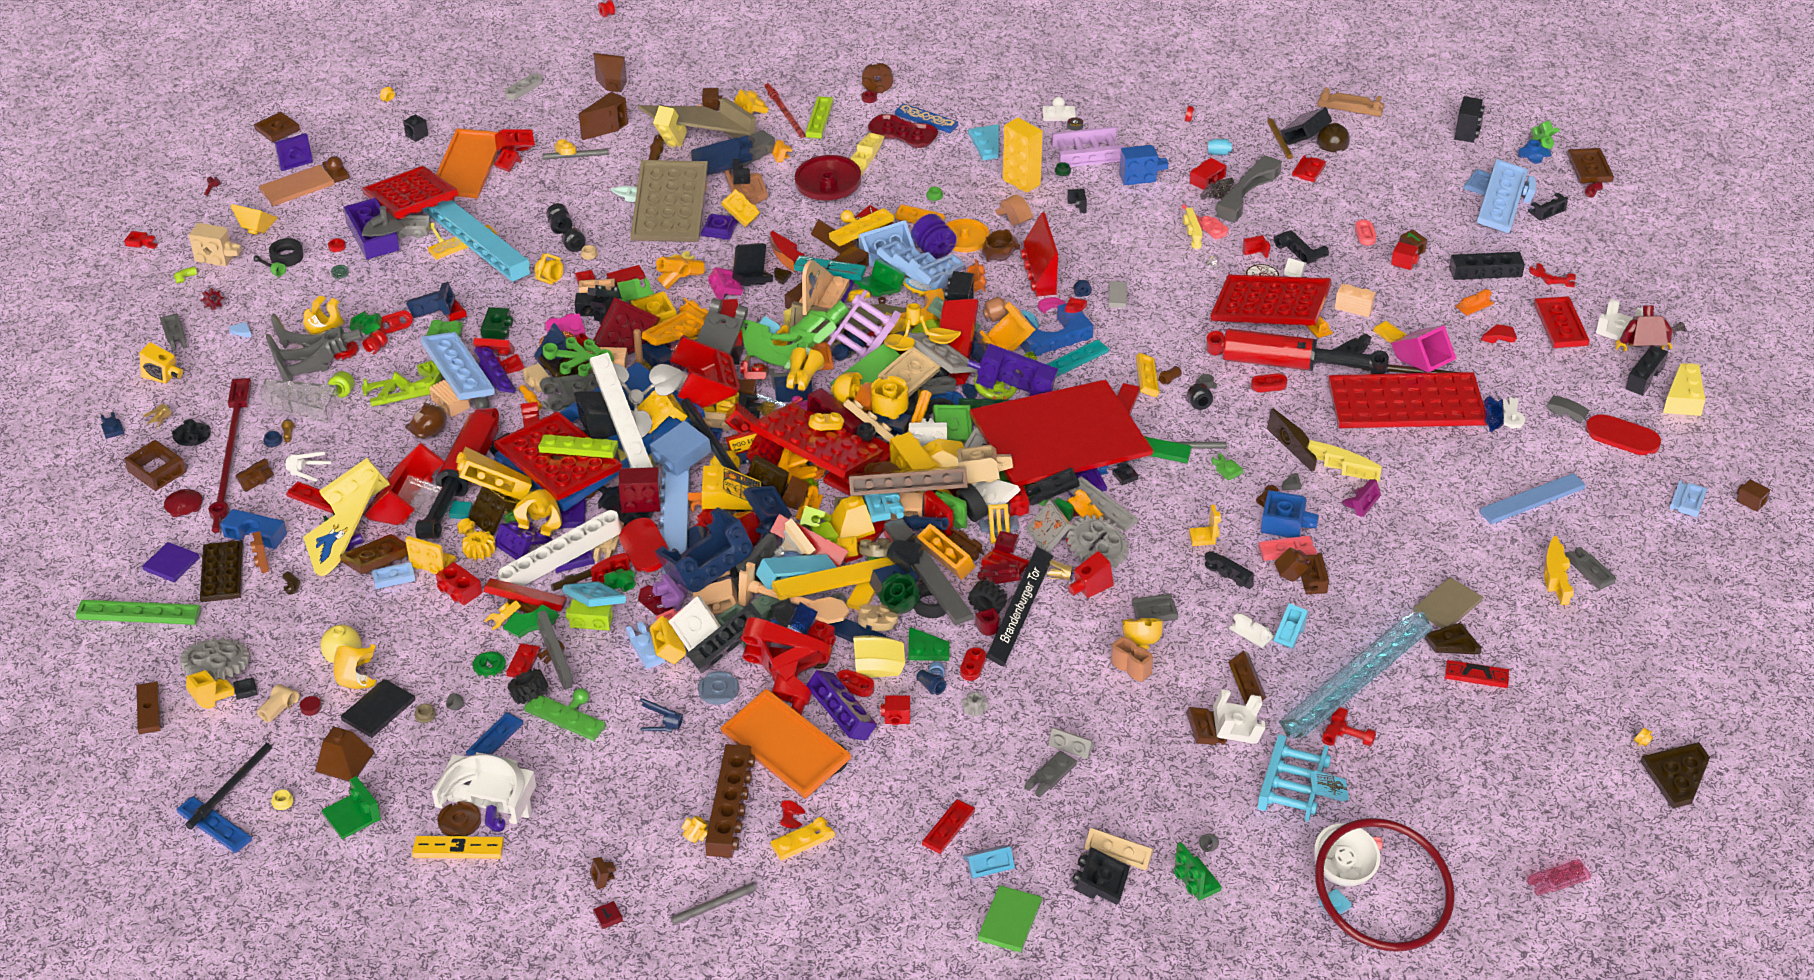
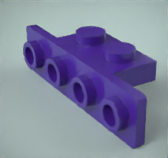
M476 347L475 352L480 359L478 365L494 389L497 387L499 391L515 393V387L493 351L488 347Z

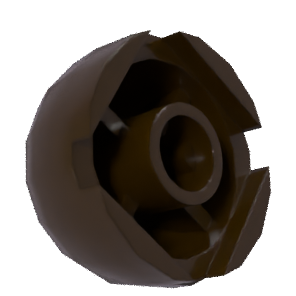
M1330 123L1319 131L1317 144L1322 150L1327 152L1345 151L1350 144V135L1343 125Z

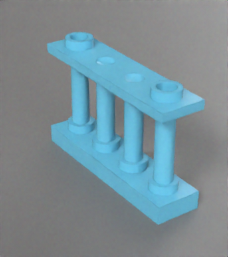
M1278 734L1259 795L1258 809L1266 811L1268 804L1277 803L1305 810V821H1309L1311 814H1316L1318 802H1315L1317 794L1313 793L1312 786L1280 779V776H1277V774L1286 772L1310 778V773L1315 771L1284 763L1282 757L1287 758V756L1319 764L1317 771L1323 773L1324 767L1329 768L1330 765L1329 746H1324L1322 756L1289 748L1286 745L1287 736ZM1280 787L1309 794L1310 797L1309 801L1305 802L1276 795L1272 790L1273 788L1277 789Z

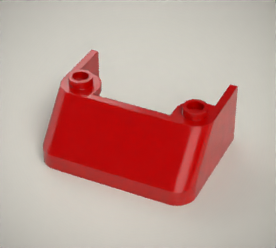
M682 336L670 358V362L687 367L689 375L677 396L682 399L688 398L699 407L705 408L737 395L740 385L733 358L724 351Z
M420 442L390 472L386 478L390 485L375 495L363 516L371 521L396 526L400 523L402 525L405 524L410 517L409 515L415 509L411 506V503L423 486H429L433 480L431 476L445 461Z

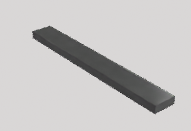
M902 518L884 523V529L893 541H906L913 534ZM915 536V543L921 544ZM924 548V552L920 557V563L911 566L954 625L972 620L973 613Z

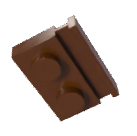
M1189 707L1186 714L1196 743L1208 745L1221 743V745H1225L1227 739L1219 738L1216 735L1214 711H1209L1207 708Z

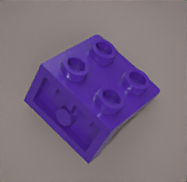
M511 521L500 524L495 538V546L517 560L528 554L531 545L547 544L553 539L541 534V530L537 529L532 522H529L528 529L518 527L519 524L517 522Z

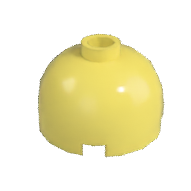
M336 625L327 629L320 642L322 655L327 661L334 663V655L338 646L363 647L359 633L348 625Z

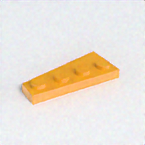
M685 310L643 331L642 339L657 346L680 340L682 336L687 338L699 335L705 320Z

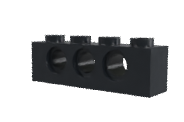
M1520 252L1451 255L1449 269L1453 280L1517 278L1523 276L1525 263Z
M749 603L686 653L701 674L743 642L741 635L747 618L754 617L764 620L752 603Z

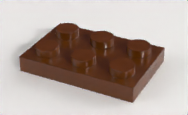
M1601 148L1568 149L1567 156L1580 183L1613 182L1614 175Z
M389 534L340 554V559L342 563L358 573L367 574L375 568L383 567L394 560L405 558L408 555L406 542Z

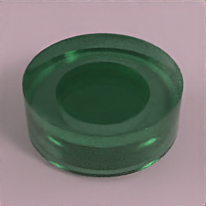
M345 265L334 266L331 269L332 277L335 279L347 277L349 275L348 267Z

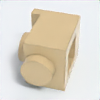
M538 363L522 369L525 384H528L530 388H534L537 393L542 392L539 385L540 381L543 378L549 377L543 367Z

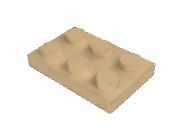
M912 347L880 372L878 378L882 377V380L888 379V376L902 378L906 381L908 397H910L939 372L941 366L915 347Z

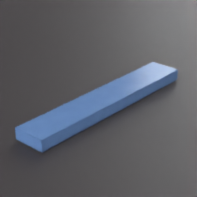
M1572 473L1482 507L1479 513L1490 524H1494L1583 490L1586 484Z

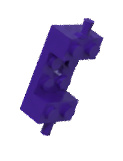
M990 343L980 363L970 359L967 365L977 370V384L993 389L997 381H1003L1005 384L1029 392V396L1054 391L1053 386L1058 372V368ZM1016 369L1021 370L1023 374L1016 372Z

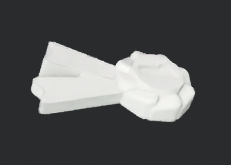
M1509 397V404L1506 399L1497 401V406L1504 412L1501 419L1504 426H1508L1511 429L1521 428L1525 423V417L1517 412L1518 398Z

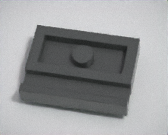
M1171 594L1132 599L1136 619L1178 620V611Z

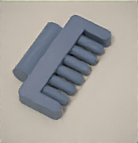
M1013 515V521L1009 517L1010 533H1013L1015 529H1019L1017 515ZM995 518V519H994V534H995V535H998V531H997V519ZM1001 518V528L1005 532V520L1003 522ZM980 519L981 532H989L990 534L988 520Z

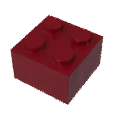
M658 467L619 468V494L622 513L660 512L661 490Z

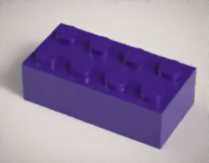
M376 198L343 206L346 223L366 260L399 251L396 232L382 236H362L365 225L372 218L380 214L379 208L381 206Z

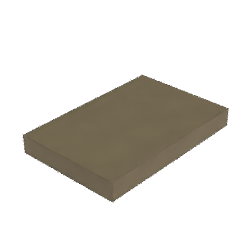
M1449 577L1414 607L1413 612L1439 628H1444L1461 620L1482 602L1483 596Z

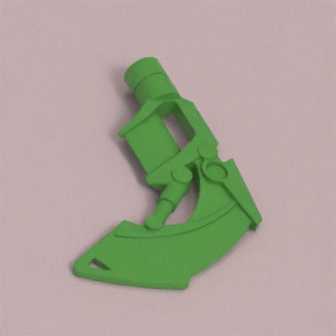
M840 300L827 312L809 310L810 313L795 326L790 327V333L782 334L769 332V326L746 319L741 328L746 352L751 357L755 356L764 362L782 366L784 370L790 369V356L795 348H805L807 355H809L810 348L814 347L815 344H820L829 336L850 310ZM824 320L829 321L818 333H811ZM772 340L791 341L794 343L786 346H777L773 344Z

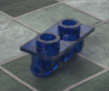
M1489 396L1484 400L1485 408L1487 409L1485 410V423L1489 426V432H1493L1504 424L1503 399L1496 401L1493 397Z

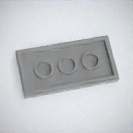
M908 333V337L915 340L913 347L951 374L977 371L967 366L968 358L948 344L932 342L925 333Z

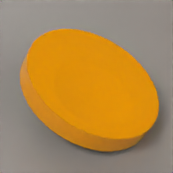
M955 219L946 223L957 237L953 251L973 252L980 250L986 237L989 235L987 226L974 219Z

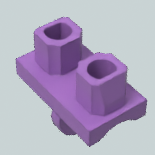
M668 574L662 575L661 582L653 584L652 591L655 596L662 595L661 602L664 608L674 607L676 611L682 608L681 601L687 597L688 589L678 583H674Z

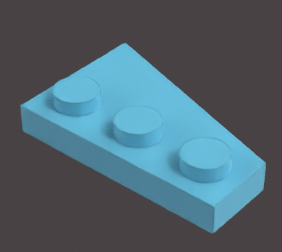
M999 124L968 129V135L982 160L998 158Z

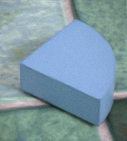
M246 322L229 326V331L232 335L251 336Z

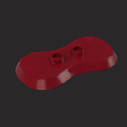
M892 114L878 115L868 124V129L871 133L883 135L887 139L903 141L915 148L929 146L938 135L937 128L930 124L908 122Z

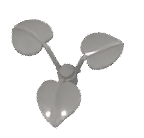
M612 363L621 387L623 386L627 394H629L628 402L634 407V411L631 410V413L642 439L650 431L652 420L647 412L638 411V406L643 402L644 396L654 387L656 393L660 396L673 393L681 382L682 371L667 364H659L649 374V380L652 385L643 392L638 389L630 391L625 384L629 378L628 371L622 365Z

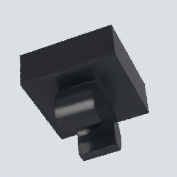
M1127 461L1119 463V468L1112 471V475L1121 485L1139 479V475L1127 464Z

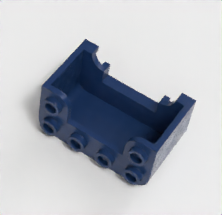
M719 507L710 512L713 516L712 523L707 525L710 534L688 550L680 554L675 548L669 551L661 546L654 551L666 574L691 592H698L746 559L753 550V545L741 521Z

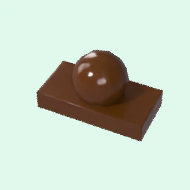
M332 156L327 161L322 162L323 168L332 177L334 183L350 179L339 157Z

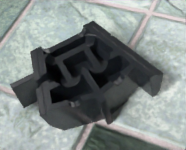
M913 533L906 541H893L888 548L886 557L906 573H909L910 565L920 563L924 546L923 544L915 543V533Z

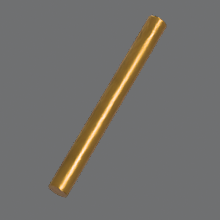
M1272 118L1268 119L1267 123L1286 158L1292 159L1293 155Z

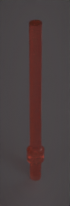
M766 83L764 88L767 90L770 99L774 100L801 139L806 138L802 128L779 98L776 89L772 88L769 83Z

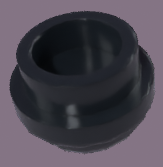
M868 422L860 424L857 428V435L863 441L870 442L876 434L875 427Z

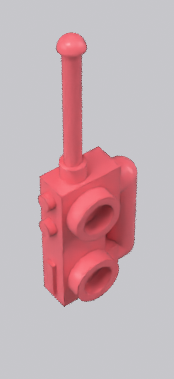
M1183 204L1182 209L1186 210V208L1188 207H1186V205ZM1196 215L1201 229L1205 230L1214 239L1227 235L1228 227L1217 218H1211L1210 216H1203L1201 218Z

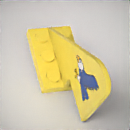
M368 458L320 490L321 496L331 505L335 515L303 537L314 571L319 576L327 575L338 565L341 560L340 554L345 552L369 499L390 485L386 477Z

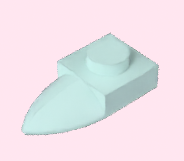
M620 186L611 189L616 195L624 197L627 202H635L637 187Z

